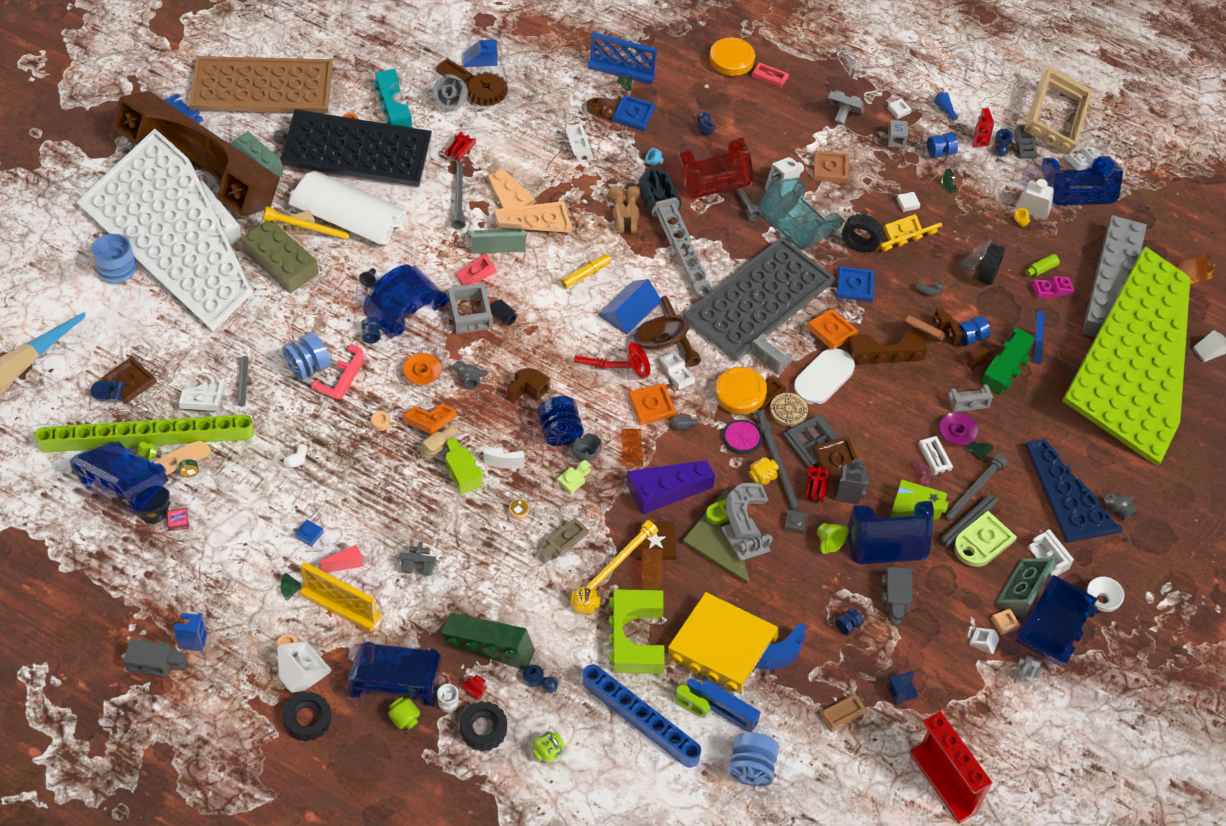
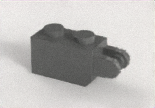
M855 459L852 461V465L847 464L842 467L835 501L859 505L860 498L865 497L869 476H866L867 468H864L862 459Z
M887 567L886 573L882 574L881 586L885 588V592H882L881 602L885 604V612H889L891 625L898 626L902 623L904 614L910 610V605L913 601L912 569Z
M130 639L123 659L126 671L161 677L168 675L170 669L183 671L188 667L184 652L173 650L172 645L166 642L154 643L146 639Z

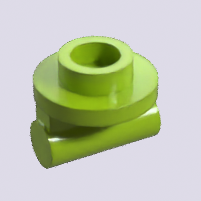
M140 442L135 458L138 460L146 459L147 462H150L151 458H155L156 447L153 446V442L148 444Z

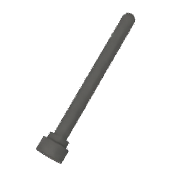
M719 158L717 162L745 205L747 217L750 221L757 220L762 214L758 206L752 205L725 160Z
M457 162L455 214L451 218V226L455 229H463L466 226V218L462 214L463 164L462 162Z
M996 453L992 457L990 467L946 514L947 520H952L996 471L1004 469L1008 461L1002 454Z

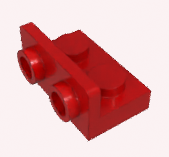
M989 107L982 108L981 115L978 117L972 141L973 148L989 146L994 127V120Z

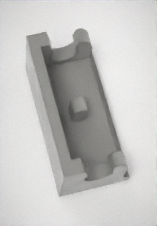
M762 334L752 341L751 353L779 374L792 363V355L790 353L782 354L767 342V339H765L767 335Z
M983 385V388L980 390L957 393L954 388L947 395L953 412L989 408L993 399L988 385Z

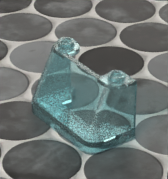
M798 177L771 181L760 201L759 209L762 215L797 248L807 249L837 231L843 224L844 219L837 213L828 214L824 219L803 200L806 186Z

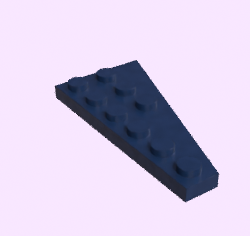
M1045 439L1026 443V450L1066 543L1122 532L1123 528L1120 524H1116L1112 520V515L1098 504L1099 500L1079 478L1077 479L1071 473L1072 469L1068 465H1064L1059 459L1058 453Z

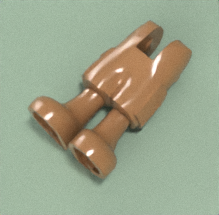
M618 186L609 189L608 195L610 200L616 205L613 208V217L618 232L624 233V223H630V232L636 233L640 215L638 206L635 203L641 197L640 188L631 186L626 190L627 206H624L623 189Z

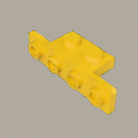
M916 214L886 224L883 226L888 242L880 244L876 251H888L896 244L898 247L907 244L909 239H913V241L919 240L926 233L928 236L938 232L937 229L942 226V223L922 229Z

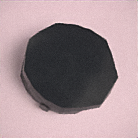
M160 484L143 486L132 495L133 509L139 513L146 523L156 524L161 522L168 512L169 505H171L169 501L170 492Z

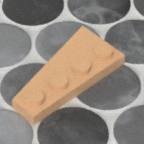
M564 201L494 210V216L499 228L572 233V226Z

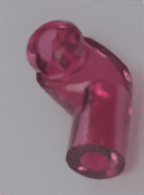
M918 460L913 468L923 475L920 482L925 486H929L930 482L934 480L932 470Z

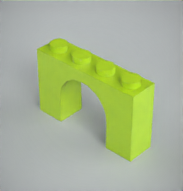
M614 589L613 597H609V610H613V615H609V628H613V634H609V646H613V652H609V665H613V673L663 674L665 665L664 646L635 644L623 632L624 626L633 619L662 618L663 590Z

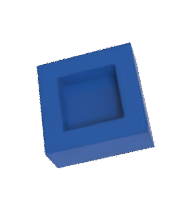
M306 519L296 531L295 538L312 547L324 533L323 528Z

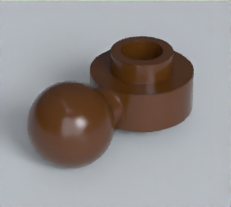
M591 98L586 103L587 111L590 114L602 113V116L607 119L612 118L615 114L613 106H604L603 101L599 98Z

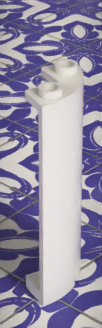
M317 171L306 173L289 196L290 205L303 211L310 210L312 215L379 244L389 243L393 228L402 226L407 212L403 208Z

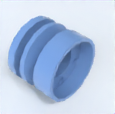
M107 234L98 238L93 243L91 250L99 277L109 283H120L134 275L137 265L130 240L126 236Z
M313 331L301 336L299 339L300 344L297 341H292L290 345L282 346L285 361L299 381L306 380L307 376H313V369L321 372L331 366L330 357L324 344Z
M744 732L738 734L735 738L732 751L734 755L731 756L728 774L735 781L745 785L756 787L770 785L773 781L774 763L777 761L779 744L771 737L760 733Z

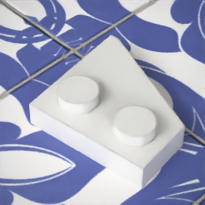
M218 380V384L207 386L206 383L197 387L183 389L179 408L219 411L225 380Z

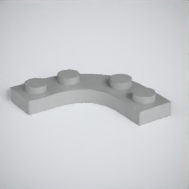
M742 483L735 487L727 497L726 514L737 538H751L755 535L748 517L747 505H764L769 501L762 484Z

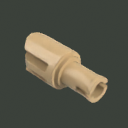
M450 424L441 432L435 431L423 441L420 449L421 455L424 458H432L447 447L448 439L453 438L459 433L458 428L454 424Z

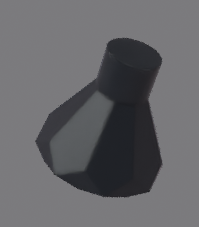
M370 268L368 272L361 273L359 275L360 283L365 287H373L376 284V270Z

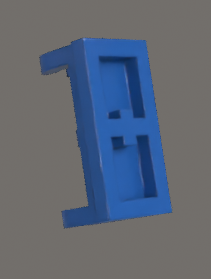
M174 94L168 99H164V101L197 123L203 121V117L198 115L200 112L198 110H190L183 103V100L179 99L174 102L180 97L179 94Z
M181 614L180 618L188 619L189 622L187 624H175L174 626L180 649L203 652L208 634L203 614Z

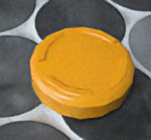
M734 37L723 38L712 45L709 59L716 71L729 76H737L747 73L753 67L755 52L753 47L742 39Z
M747 367L728 369L719 375L715 383V398L718 404L726 411L734 414L754 412L763 405L766 399L767 384L763 376L756 370Z

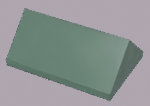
M524 229L471 230V253L526 252V232Z
M1021 559L996 601L997 605L1006 610L1010 608L1013 614L1024 619L1055 564V559Z

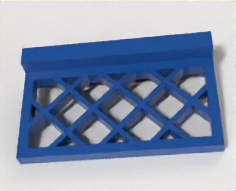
M592 32L588 69L652 85L657 69H655L657 48ZM596 39L601 40L604 44L599 45ZM611 44H617L620 48L615 49ZM608 47L611 52L607 53L603 48ZM628 48H633L636 52L632 54ZM624 51L627 56L623 57L619 52ZM644 52L652 53V56L648 58ZM640 55L643 59L640 62L636 58V56Z

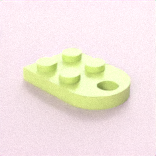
M987 511L957 536L954 550L956 556L964 564L980 567L988 564L1016 541L1017 537ZM969 550L973 553V555L967 556L963 553V551Z

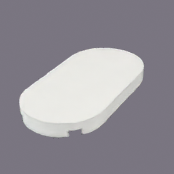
M841 349L823 351L796 378L794 385L795 394L803 398L807 404L813 405V403L822 404L826 402L852 376L855 363L851 355Z

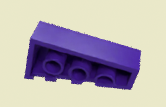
M707 460L627 471L626 485L642 514H646L712 489L715 474Z

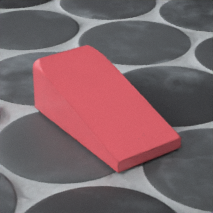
M484 254L455 275L463 286L493 275L497 270L486 254Z
M357 545L319 560L320 570L325 573L364 566L363 557Z

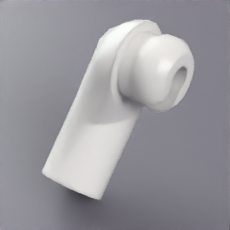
M303 444L298 445L297 452L284 459L285 467L294 468L302 465L305 461L307 446Z

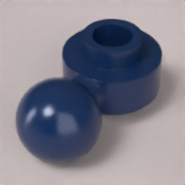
M701 112L697 117L699 132L704 135H711L716 127L710 122V114Z
M1008 129L998 130L995 136V142L998 144L995 147V153L999 157H1004L1008 154V145L1011 144L1013 134Z
M529 665L523 670V680L527 686L537 687L542 685V689L547 693H553L557 690V679L553 676L544 677L543 669L540 666Z

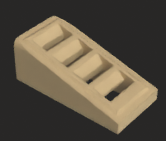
M310 210L290 216L315 223ZM276 221V225L287 234L313 231Z

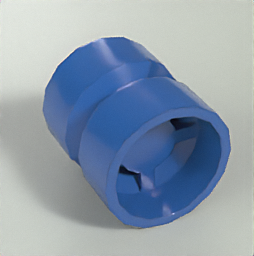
M950 132L944 133L941 136H929L927 138V150L930 157L937 158L943 155L956 154L958 151L956 135Z
M978 316L958 324L963 332L960 343L962 346L966 347L976 343V341L979 342L990 337V327L983 316Z

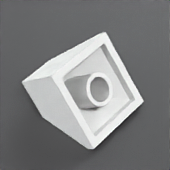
M307 641L280 644L277 647L279 678L292 693L306 691L332 671Z

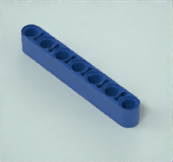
M591 664L584 668L582 683L585 689L681 764L689 768L698 765L701 756V746L599 666ZM595 676L596 679H589L588 677ZM610 688V689H612L613 691H612V692H606V691H604V689ZM627 701L629 704L623 705L620 702ZM637 714H644L645 717H638ZM659 726L662 730L658 731L653 729V727ZM676 739L679 743H671L669 740ZM693 752L696 756L691 757L686 753Z

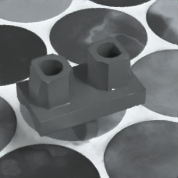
M419 541L417 547L410 546L409 552L416 554L400 552L399 559L403 573H413L414 564H421L420 574L431 576L434 566H437L438 560H436L435 556L422 555H430V548H423V542Z

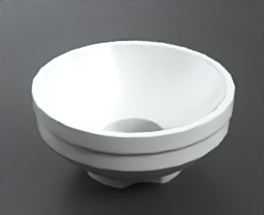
M1097 577L1087 587L1086 595L1089 603L1100 611H1114L1123 603L1124 590L1114 579ZM1097 596H1105L1108 603H1100L1097 600Z

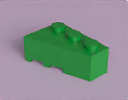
M1017 327L1013 330L1010 341H1006L1003 345L1005 348L999 355H996L984 373L981 382L982 386L988 385L989 389L998 395H1001L1004 390L1008 391L1013 383L1011 380L1013 378L1017 379L1022 371L1020 368L1022 366L1026 367L1031 358L1029 353L1035 337Z

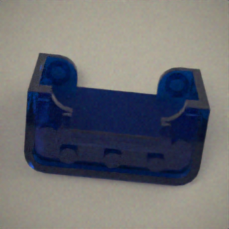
M1110 156L1095 158L1091 169L1059 170V162L1055 158H1043L1042 171L1047 181V186L1054 189V204H1111L1119 199L1123 170Z
M110 441L75 455L70 460V464L82 484L88 487L92 482H96L115 492L119 500L125 499L128 501V509L135 513L169 481L163 465L160 463L156 464L125 448L118 441Z
M932 501L918 502L914 507V516L876 518L874 510L867 505L853 506L847 525L849 528L847 538L853 561L858 564H875L926 559L931 550L934 518Z
M369 641L363 642L358 646L347 682L349 696L360 698L363 691L370 695L371 690L412 695V700H417V697L423 699L424 706L434 707L442 662L441 655L435 649L423 650L379 645Z

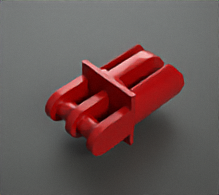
M460 132L457 136L454 135V141L444 154L459 162L466 153L470 154V150L476 144L477 139L470 138V135L465 136L463 132Z
M814 465L810 466L809 475H807L808 484L805 500H810L812 492V501H817L819 497L820 502H824L826 488L829 486L831 468L822 469V466H819V468H815Z

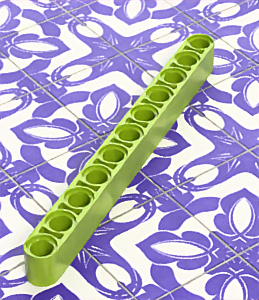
M243 414L50 426L37 429L34 437L40 451L63 452L138 447L140 442H146L147 444L153 442V446L189 444L197 441L248 440L254 436L255 431L252 418Z

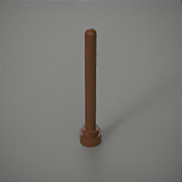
M662 296L661 301L667 314L676 315L668 297ZM685 335L681 340L686 352L685 361L689 367H694L701 362L699 353L692 349Z

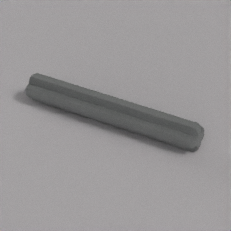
M988 495L941 537V544L949 547L964 529L996 505L997 499L993 495Z

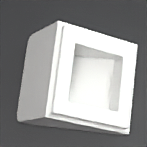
M976 627L970 641V646L993 654L999 637L993 629Z

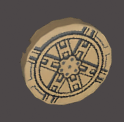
M793 393L777 395L772 400L770 406L772 419L784 427L786 425L796 427L806 420L808 413L807 403L803 398Z

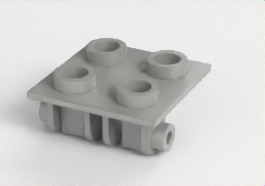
M750 518V522L755 535L751 538H737L731 524L721 527L740 561L771 552L769 545L773 540L772 536L768 534L761 535L752 518Z

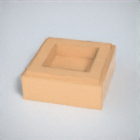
M1010 608L991 617L1001 635L1020 627V623Z

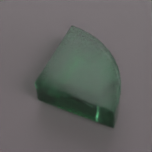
M630 75L620 76L617 82L626 92L631 91L633 78Z
M951 168L945 170L942 183L950 194L956 192V180Z
M975 441L968 444L966 449L978 460H981L993 451L994 446L986 442L984 444L976 443Z
M287 573L281 578L280 585L284 599L288 601L301 588V584Z

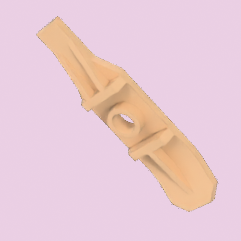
M202 441L190 443L155 460L150 468L134 475L138 484L158 476H167L198 459L208 457L211 449L207 443ZM171 462H176L175 465H169Z

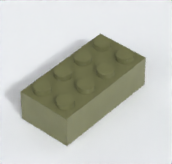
M273 221L264 222L241 238L244 253L289 293H292L319 274L317 260Z

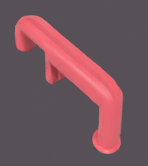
M354 344L347 346L348 352L354 353L355 356L350 364L341 360L337 361V368L344 370V373L334 389L321 384L319 380H315L312 383L311 389L335 399L343 398L364 362L363 350Z

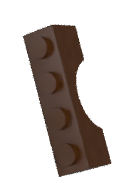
M923 331L905 332L903 339L894 345L879 344L869 334L850 335L848 351L855 364L899 363L902 361L924 360L927 345Z

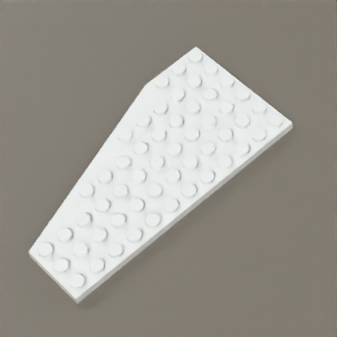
M156 129L149 133L77 201L78 205L109 234L126 236L130 240L134 257L212 331L253 293L191 161Z

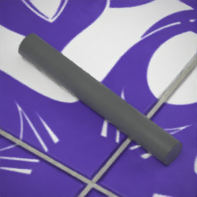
M242 356L240 363L238 406L240 407L246 405L249 359L247 356Z

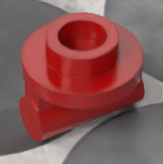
M475 675L469 676L467 681L463 683L462 688L479 700L487 686L485 679Z

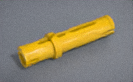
M605 253L595 260L588 261V264L561 278V284L565 289H568L589 275L598 273L601 268L611 264L609 255Z

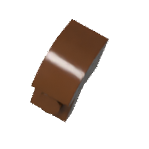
M524 368L515 372V382L510 383L507 388V400L514 403L527 393L538 401L550 390V378L533 368Z

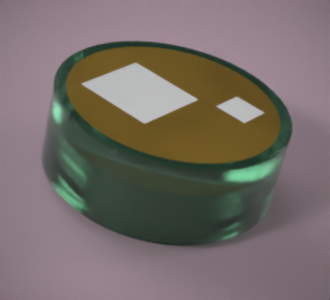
M186 459L179 463L178 470L182 477L188 478L197 475L199 467L195 460Z

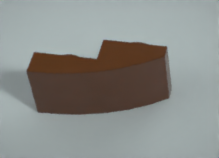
M940 307L936 308L935 314L932 317L933 325L943 333L946 332V336L953 346L960 345L963 337L961 328L946 311Z

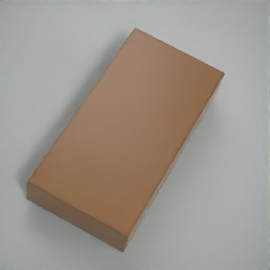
M854 694L821 711L820 716L832 732L867 713V709L858 696Z

